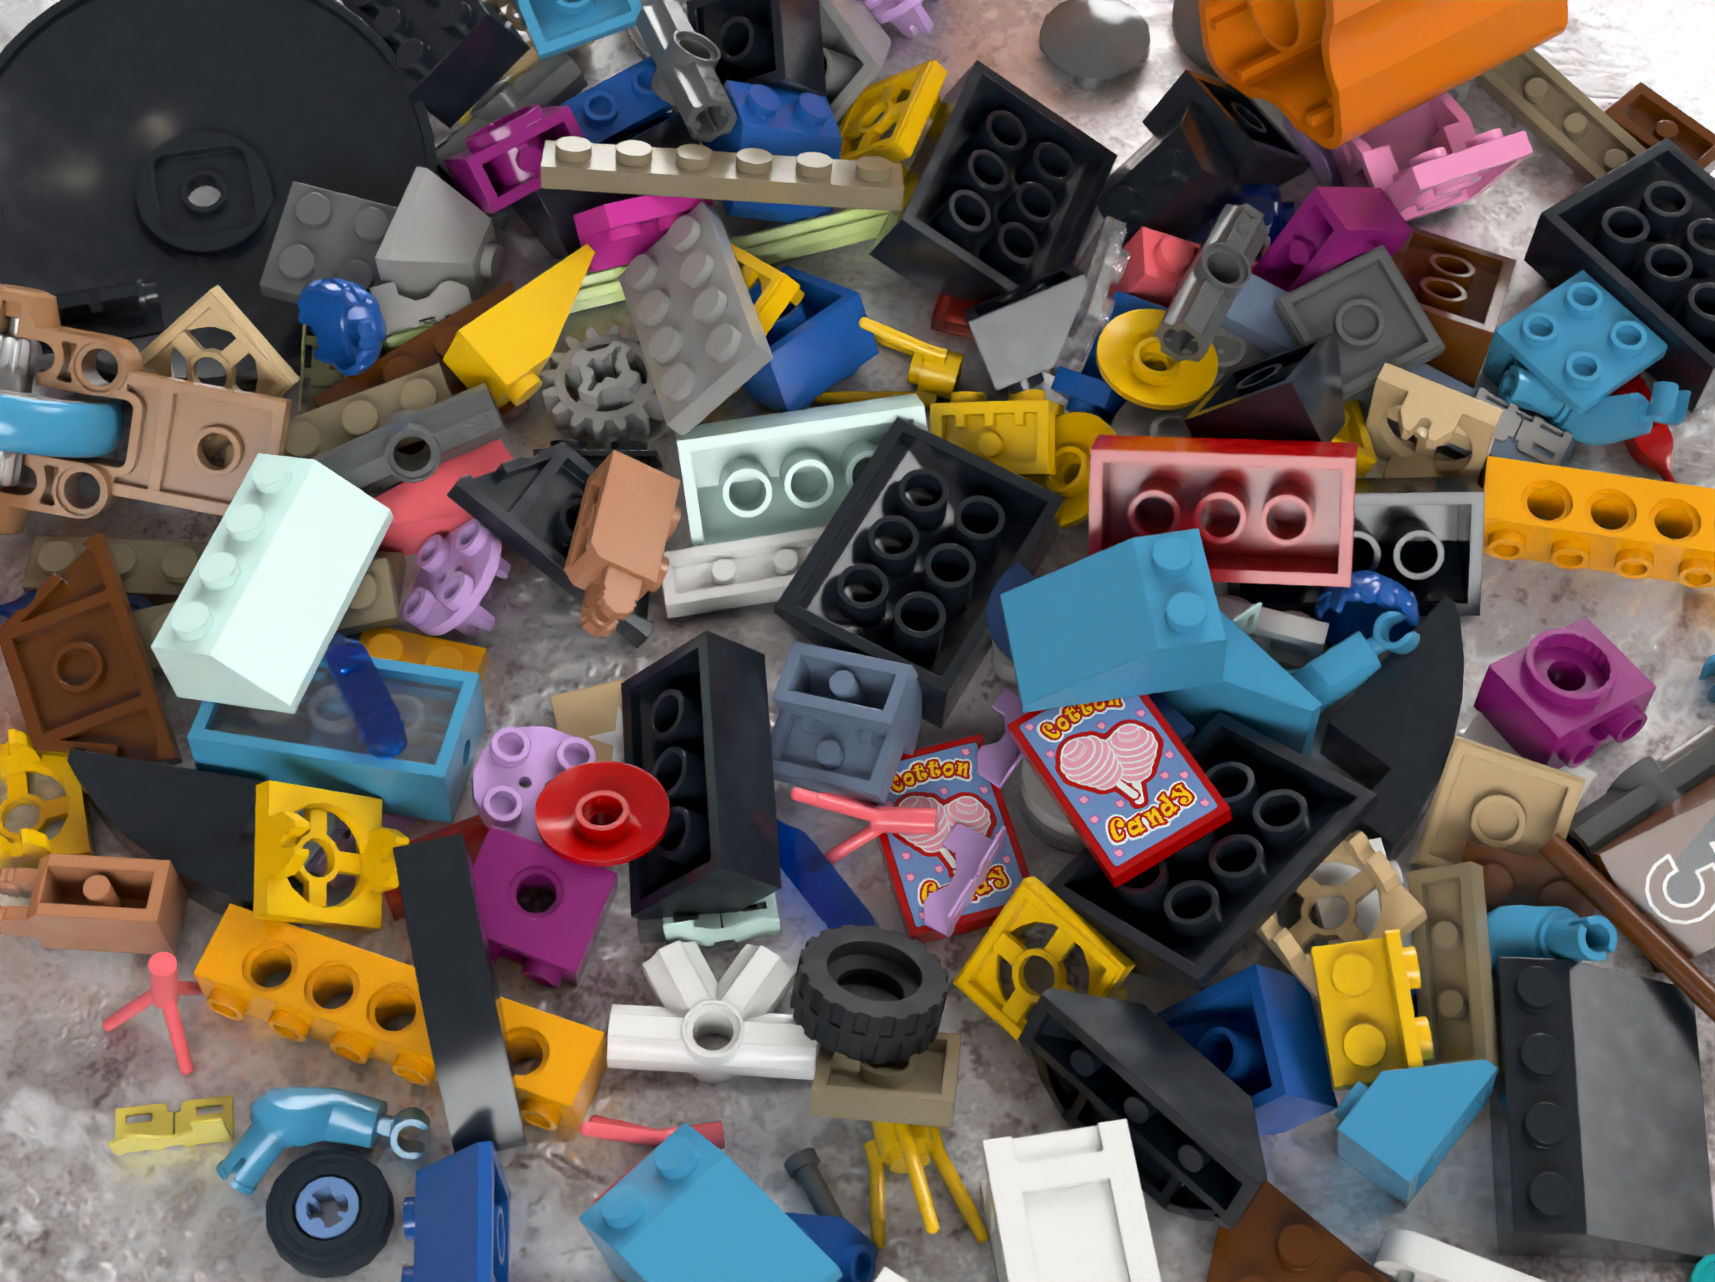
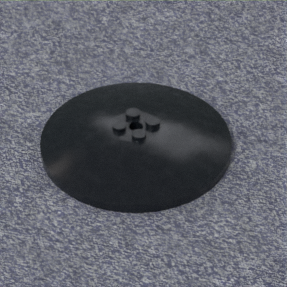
M61 0L28 23L0 53V284L23 286L56 294L132 281L140 277L142 279L155 277L165 329L210 289L219 285L293 371L300 376L303 324L298 322L299 308L297 304L262 296L259 287L292 183L296 181L398 208L417 166L427 168L438 176L434 136L425 105L422 100L415 102L408 97L386 66L385 62L398 74L399 67L395 63L396 54L385 40L363 19L336 0ZM202 186H211L221 193L217 202L205 207L197 206L190 202L189 196L196 188ZM306 326L307 336H315L311 332V328ZM216 327L197 328L192 333L204 349L215 348L223 351L236 339L231 332ZM159 335L131 339L129 341L141 352ZM306 345L305 368H311L312 345ZM174 348L172 358L174 378L187 380L186 368L188 361ZM103 349L98 354L96 359L97 372L105 381L110 383L116 378L118 363L109 351ZM249 353L235 365L237 371L235 384L242 391L256 390L258 381L255 359ZM204 357L199 360L196 371L201 383L223 387L227 379L226 370L223 365L210 357Z

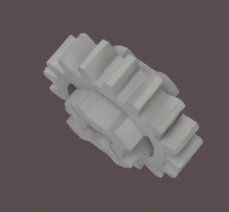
M611 325L607 336L599 337L597 331L593 327H589L586 331L587 340L581 343L571 336L566 337L567 353L563 354L553 351L549 358L551 369L541 372L544 390L542 391L545 410L546 413H552L554 426L558 431L570 426L572 439L582 441L588 434L594 435L596 447L603 448L609 436H616L618 441L629 440L628 432L636 430L639 434L646 437L651 434L649 418L660 421L665 420L636 330L627 338L620 337L618 325ZM637 370L646 378V385L641 383L640 373L636 372ZM569 387L574 389L575 397L578 399L577 403L568 394Z

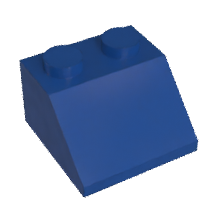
M730 80L726 81L723 88L737 115L736 123L729 134L718 136L711 143L701 141L702 145L708 147L711 151L737 153L745 148H759L768 151L772 155L797 157L805 152H819L828 155L831 159H840L842 137L826 96ZM722 200L729 216L789 224L831 214L834 207Z
M788 265L779 271L800 285L799 289L805 295L797 307L790 302L766 335L774 358L742 385L753 400L781 413L809 407L817 396L837 382L853 376L861 365L879 353L873 333L859 326L860 318L867 317L858 292ZM761 283L749 290L753 304L756 303L762 294Z
M1255 963L1155 1014L1251 1097L1259 1136L1284 1133L1338 1108L1335 1092L1332 1090L1330 1072L1311 995L1294 975Z
M493 1141L477 1142L416 1171L415 1196L405 1197L403 1203L404 1235L406 1240H414V1265L403 1266L401 1282H510V1188Z

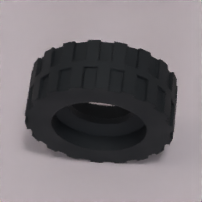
M854 924L842 925L841 928L837 929L828 928L821 931L820 935L816 938L812 936L806 942L805 950H801L790 999V1009H794L793 1019L797 1025L802 1026L804 1034L812 1041L816 1040L822 1044L824 1049L832 1053L838 1052L846 1055L849 1059L860 1061V1059L871 1060L873 1063H886L889 1060H897L898 1062L908 1060L911 1055L916 1053L920 1055L926 1051L929 1042L934 1043L937 1037L949 990V984H947L949 975L946 968H942L940 965L941 960L935 953H930L925 948V945L918 940H912L903 936L904 933L892 929L891 931L880 929L879 926L874 925L854 926ZM862 984L887 991L899 1000L875 1001L862 998L846 991L840 985Z

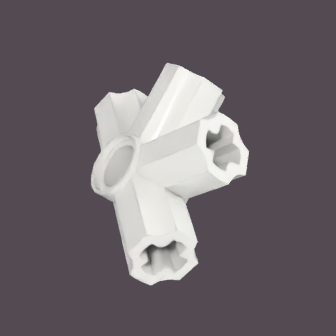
M678 940L658 949L655 955L642 964V971L660 1007L612 1004L608 1027V1068L688 1072L699 1081L710 1084L725 1082L734 1075L814 1080L817 1041H812L804 1034V1029L801 1025L796 1024L793 1015L773 1014L776 1007L794 984L795 972L783 962L779 955L762 945L753 946L747 943L717 983L696 941L682 942ZM713 1033L723 1035L730 1040L726 1047L714 1051L703 1049L697 1045V1041L701 1037Z

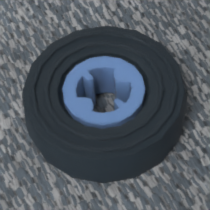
M340 1148L312 1151L291 1162L274 1181L266 1201V1230L279 1256L297 1271L323 1279L347 1276L370 1264L387 1244L395 1220L394 1197L381 1170L361 1154ZM328 1199H335L340 1208L348 1207L347 1213L338 1212L341 1220L338 1224L326 1227L321 1218H313L314 1213L323 1214L320 1204Z

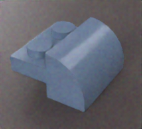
M793 641L772 698L780 709L771 733L774 780L885 805L902 754L913 755L918 739L922 714V691L917 680L918 674L914 667L909 664Z

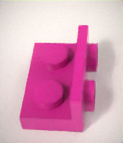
M645 195L604 204L573 215L581 247L588 244L595 252L588 271L593 273L629 264L635 257L644 254L659 241L679 217L687 215L701 201H705L712 206V199Z

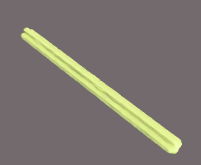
M852 208L729 238V241L763 262L773 264L875 239L889 211ZM629 264L586 273L569 314L626 300L618 277L626 270ZM443 320L424 323L419 327L408 328L386 335V341H383L386 353L393 351Z

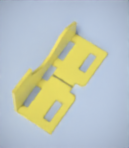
M233 1095L184 1101L181 1104V1111H175V1134L174 1112H168V1106L164 1103L117 1108L115 1110V1139L109 1141L108 1145L115 1155H124L130 1152L164 1150V1147L178 1145L192 1147L198 1144L234 1142ZM222 1106L223 1112L197 1115L198 1108ZM152 1114V1121L127 1123V1117Z

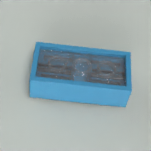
M326 650L294 714L202 701L187 739L197 770L260 780L261 783L271 780L382 799L383 813L453 824L487 718L479 673Z

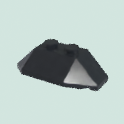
M1049 988L1043 992L1018 1041L1026 1055L1034 1058L1040 1080L1061 1117L1074 1129L1097 1126L1101 1122L1127 1119L1141 1189L1167 1212L1195 1220L1216 1221L1218 1226L1232 1230L1240 1223L1268 1179L1251 1097L1144 1004Z

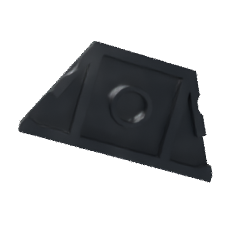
M563 442L540 450L533 458L519 457L501 463L496 471L472 478L469 474L461 477L447 493V496L582 604L585 590L572 585L564 571L587 479L597 468ZM649 591L636 603L637 606L633 609L634 612L628 618L626 617L623 621L621 619L618 620L620 623L616 626L617 629L615 630L636 648L641 646L653 632V621L647 620L649 595L652 593Z

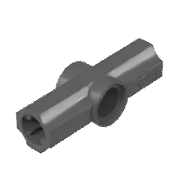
M658 0L650 6H643L637 17L636 25L657 66L650 82L654 93L665 102L677 107L692 139L711 143L716 137L729 134L736 123L737 115L714 71L721 58L719 48L705 36L694 32L679 1Z
M564 52L542 60L539 59L512 83L506 82L489 93L471 110L470 115L472 117L459 129L451 133V136L435 147L438 176L460 193L444 159L467 148L465 139L469 135L523 107L536 103L539 104L540 108L560 106L563 102L580 94L588 86V83L576 62Z
M1247 203L1239 206L1226 204L1221 209L1191 266L1176 284L1175 296L1154 333L1160 341V351L1177 362L1183 360L1199 362L1206 355L1235 297L1250 280L1251 266L1270 232L1264 224L1263 213Z
M484 382L422 410L406 409L397 411L388 417L382 427L316 455L313 459L366 494L371 495L401 481L415 483L426 480L435 473L439 464L508 435V431L495 400ZM410 436L419 437L427 442L423 450L417 454L406 455L395 449L400 440Z
M1708 726L1704 730L1699 731L1692 738L1678 745L1657 761L1653 757L1648 756L1626 769L1610 785L1605 795L1574 814L1566 841L1600 872L1592 856L1593 853L1715 775V728Z

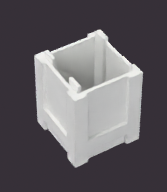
M1127 1119L1101 1122L1097 1126L1012 1139V1136L983 1140L982 1153L987 1180L980 1181V1194L997 1282H1161Z

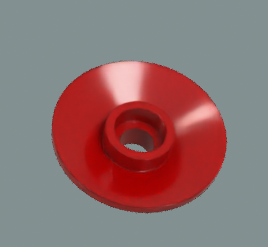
M616 761L588 762L561 772L543 788L535 805L536 829L547 848L567 861L592 867L620 865L643 856L662 839L670 820L669 799L659 781L641 768Z

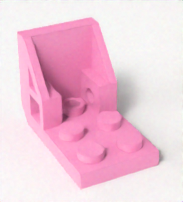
M1449 92L1336 149H1331L1344 187L1382 188L1406 222L1477 199L1533 153L1525 130L1504 137L1500 128L1476 135L1470 117Z

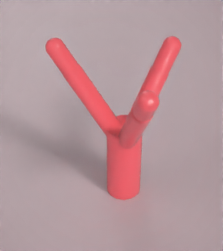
M798 787L793 788L790 792L791 798L795 801L870 821V825L810 862L808 871L811 874L821 872L882 833L936 835L938 831L937 808L877 806L860 799L825 791L822 794Z
M158 952L148 962L150 989L107 1017L102 1022V1028L105 1031H112L154 1004L156 1007L163 1009L180 1072L184 1075H189L193 1072L194 1066L177 1003L180 996L200 995L203 992L197 982L178 981L176 958L171 953Z
M593 1115L590 1117L589 1122H583L579 1126V1132L583 1136L654 1146L655 1149L680 1126L654 1129L618 1119ZM721 1121L689 1125L719 1149L725 1148L724 1130ZM642 1158L637 1164H635L630 1170H628L623 1176H621L616 1182H614L611 1185V1187H609L604 1193H602L597 1199H595L592 1205L595 1202H597L605 1193H607L615 1184H617L625 1175H627L635 1166H637L644 1158Z

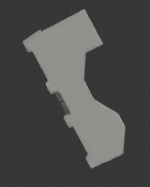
M452 280L441 282L428 297L419 300H412L398 295L395 281L369 288L370 294L377 299L380 305L381 313L386 322V335L408 328L419 327L424 323L444 320L472 303L468 286Z
M1482 387L1477 390L1476 399L1503 410L1495 435L1496 440L1505 442L1508 437L1514 438L1518 442L1517 450L1543 464L1560 466L1573 434L1567 431L1564 432L1544 422L1542 418L1536 415L1532 417L1518 410L1519 406L1511 402L1510 404L1505 403L1504 400L1492 395ZM1485 397L1488 398V399H1490V400H1492V401H1494V402H1496V403H1498V404H1500V405H1502V406H1504V407H1506L1507 409H1505V408H1503V407H1501V406H1499V405H1497V404H1495V403H1493V402H1491V401L1485 399ZM1515 413H1517V414H1519V415H1521V416H1523V417H1525V418L1531 420L1532 422H1530V421H1528V420H1526V419H1523V421H1522V417L1516 415ZM1540 426H1543V427H1545V428H1547V429H1549V430H1551V431H1553V432H1555V433L1561 435L1562 438L1559 437V436H1557V435H1555V434H1553V433H1551V432H1549V431H1547V430H1545V429H1543V428H1541ZM1533 444L1554 454L1552 459L1532 449Z

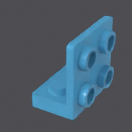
M1581 270L1495 329L1482 373L1498 387L1506 370L1510 371V366L1521 367L1534 374L1575 413L1583 414L1595 406L1603 397L1609 396L1664 357L1668 346L1584 270Z

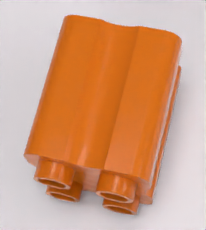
M1568 0L1198 1L1203 47L1207 59L1216 74L1224 82L1248 98L1264 99L1276 106L1289 119L1295 129L1326 149H1336L1561 35L1568 23Z

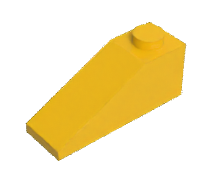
M588 244L584 245L459 329L443 358V362L468 389L485 382L498 409L509 401L515 406L524 403L543 384V381L538 376L553 352L593 259L594 250Z

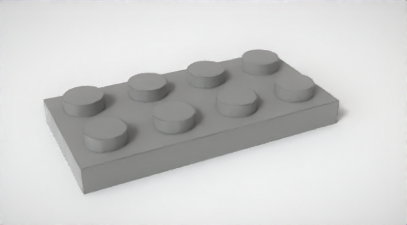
M701 201L687 215L679 217L659 241L644 254L635 257L629 263L626 270L618 277L666 425L684 437L774 358L720 214L705 201Z

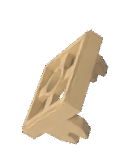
M219 285L210 289L140 352L143 361V372L174 378L172 358L174 348H176L188 361L186 368L187 380L199 383L201 381L197 377V363L204 357L214 358L226 370L227 379L223 387L236 390L241 389L235 384L237 378L235 365L250 353L255 359L258 373L255 393L282 398L285 392L300 380V377ZM216 327L231 332L236 339L223 351L215 348L204 349L192 333L197 328ZM212 433L204 443V450L211 457L230 440L222 434Z
M1385 363L1376 379L1365 426L1368 429L1376 457L1388 461L1382 478L1471 477L1479 484L1486 458L1490 455L1503 410ZM1387 418L1399 423L1401 437L1393 434L1387 423ZM1413 434L1418 438L1417 444L1408 440ZM1451 443L1471 453L1467 457L1455 460L1436 452L1438 446H1445Z
M1355 830L1353 833L1351 832L1322 862L1333 861L1351 865L1360 869V872L1341 887L1332 884L1320 886L1309 876L1295 891L1303 900L1301 906L1302 919L1289 930L1286 927L1282 929L1278 924L1276 911L1256 932L1257 936L1317 1002L1310 954L1303 953L1302 950L1315 938L1327 941L1339 939L1342 943L1376 939L1382 938L1385 930L1392 929L1400 930L1402 940L1428 918L1421 904L1400 884L1397 873L1386 856L1380 850L1377 853L1375 852L1367 836L1362 831ZM1377 889L1380 914L1375 929L1367 937L1355 924L1358 917L1356 905ZM1327 896L1340 897L1349 907L1346 920L1338 927L1332 929L1319 928L1310 920L1312 906L1317 900Z

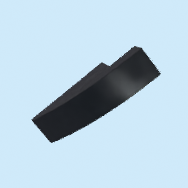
M1447 596L1413 630L1420 635V641L1416 648L1407 654L1392 653L1381 664V668L1368 678L1328 721L1320 754L1369 790L1377 793L1379 803L1352 830V833L1355 830L1362 831L1368 840L1381 838L1388 861H1396L1411 841L1429 809L1455 738L1463 697L1464 651L1457 604Z
M75 749L70 750L67 762L92 807L112 835L134 858L170 860L188 894V898L215 913L224 915L230 903L253 911L256 785L261 783L260 780ZM294 875L287 877L292 888L303 897V884ZM289 923L302 928V924Z
M460 833L394 847L393 852L414 968L454 1153L477 1142L493 1141L496 1152L527 1145L493 954L481 918L471 858L464 835Z

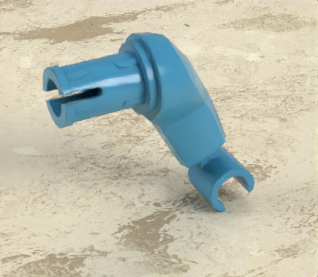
M1510 366V371L1506 370L1498 386V398L1504 400L1505 403L1510 404L1511 402L1519 406L1518 408H1524L1543 415L1548 424L1573 434V440L1593 446H1604L1649 434L1652 430L1653 421L1666 425L1681 424L1687 415L1691 392L1688 390L1678 391L1679 386L1674 382L1660 381L1655 382L1653 385L1650 403L1639 393L1606 396L1585 413L1577 414L1534 374L1521 367Z
M1388 611L1376 619L1372 637L1366 640L1361 632L1357 631L1304 666L1287 672L1322 704L1321 714L1349 695L1381 668L1382 665L1377 657L1386 650L1395 654H1407L1416 648L1420 641V635L1415 631L1409 632L1399 641L1391 643L1389 640L1391 628L1402 622L1406 616L1400 612Z
M1527 905L1501 906L1487 914L1491 970L1498 957L1570 959L1582 962V960L1602 961L1609 958L1605 951L1613 953L1617 946L1618 938L1615 927L1606 917L1599 915L1580 918L1573 911L1560 906Z
M334 1087L270 1089L250 1105L251 1113L249 1116L252 1121L251 1125L226 1158L217 1165L216 1171L223 1180H226L231 1173L236 1175L229 1185L241 1193L252 1195L257 1189L258 1183L286 1147H304L320 1141H330L372 1148L382 1135L390 1137V1145L398 1156L405 1159H416L423 1156L426 1145L417 1140L403 1138L399 1131L407 1126H416L420 1129L429 1130L430 1119L423 1110L417 1107H408L400 1110L395 1116L387 1115V1101Z

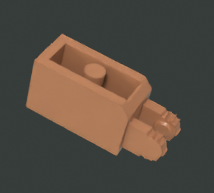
M613 450L587 479L564 571L572 585L585 590L581 605L583 611L579 614L581 615L579 621L582 622V628H585L592 637L604 636L606 638L609 634L611 635L620 623L618 620L621 619L623 621L626 617L628 618L634 612L633 609L637 606L636 603L648 591L655 593L659 589L669 567V559L663 556L665 545L676 530L681 516V508L675 506L681 480L616 450Z
M50 853L40 858L38 869L19 867L16 869L2 867L0 869V893L9 897L30 899L29 907H5L0 905V935L38 938L43 948L152 955L158 952H168L176 956L188 894L170 860Z

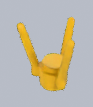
M862 317L859 320V326L873 333L876 343L912 357L907 383L917 385V391L823 392L814 399V402L818 404H844L915 393L924 404V407L930 409V403H936L938 397L950 400V393L957 391L965 354L925 343L885 324Z
M870 1121L874 1139L866 1142L864 1148L870 1174L871 1240L877 1245L878 1250L883 1249L885 1246L886 1165H889L890 1171L893 1173H908L925 1230L929 1234L938 1232L939 1223L935 1213V1206L923 1169L930 1163V1155L975 1239L980 1243L986 1242L989 1237L988 1232L945 1150L939 1127Z

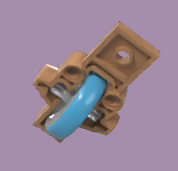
M0 284V535L22 533L33 511L75 519H87L115 508L123 497L224 516L258 453L284 456L292 400L143 372L141 354L138 348L129 340L118 336L61 326L56 296L34 288ZM36 340L47 343L52 348L54 362L50 368L40 369L37 372V376H34L38 342ZM103 349L109 351L118 363V373L111 383L105 381L96 369L97 356ZM118 399L129 401L133 406L125 462L100 458V456L111 454L118 447L123 436L125 416L123 407ZM212 433L226 436L233 444L234 458L226 468L213 466L204 455V443ZM23 454H26L24 465L30 467L37 477L35 488L18 486ZM84 472L91 474L99 483L100 497L95 504L83 498L79 491L78 482Z

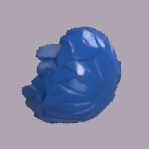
M339 278L314 280L300 292L301 298L297 300V306L300 311L297 316L298 322L309 326L311 332L317 337L319 348L313 351L314 358L323 363L334 364L340 374L345 376H356L369 370L378 359L382 343L386 341L387 334L386 322L377 299L363 289L364 287L351 281Z
M1373 571L1353 572L1351 587L1324 586L1317 598L1314 609L1315 620L1329 623L1325 640L1328 648L1333 647L1357 631H1360L1366 640L1372 637L1376 619L1388 611L1400 612L1406 616L1402 622L1391 628L1389 640L1392 643L1399 641L1404 635L1412 632L1421 620L1418 604L1413 592H1409L1397 581Z

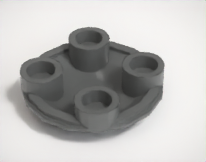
M1122 0L1064 1L1046 15L1039 36L1040 49L1051 64L1064 73L1074 76L1076 85L1086 90H1097L1106 84L1107 79H1113L1131 72L1136 66L1148 59L1151 45L1149 25L1137 9Z

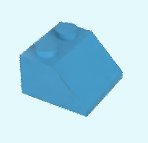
M1486 1059L1381 1071L1370 1087L1359 1081L1349 1091L1335 1112V1116L1340 1119L1335 1126L1338 1156L1407 1208L1490 1100L1498 1068Z

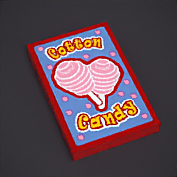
M1148 694L1032 711L1007 724L1010 737L1114 888L1124 884L1232 820L1230 807Z
M982 733L914 750L913 755L903 753L885 805L873 803L877 806L938 809V831L936 835L882 833L876 837L907 938L916 939L922 944L948 938L925 925L923 903L929 894L949 885L957 872L955 853L942 847L956 822L992 840L995 839L1002 826L1006 827L1004 850L994 860L983 884L980 883L979 887H977L971 904L961 914L951 936L990 927L1022 880L1030 877L1001 788L999 789L977 774L976 754L982 746L986 745Z

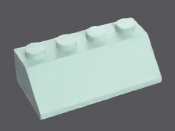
M913 393L699 424L684 437L674 431L692 547L827 526L897 417L927 431L924 404Z
M258 453L151 645V649L177 697L294 714L394 519L391 510L314 459Z

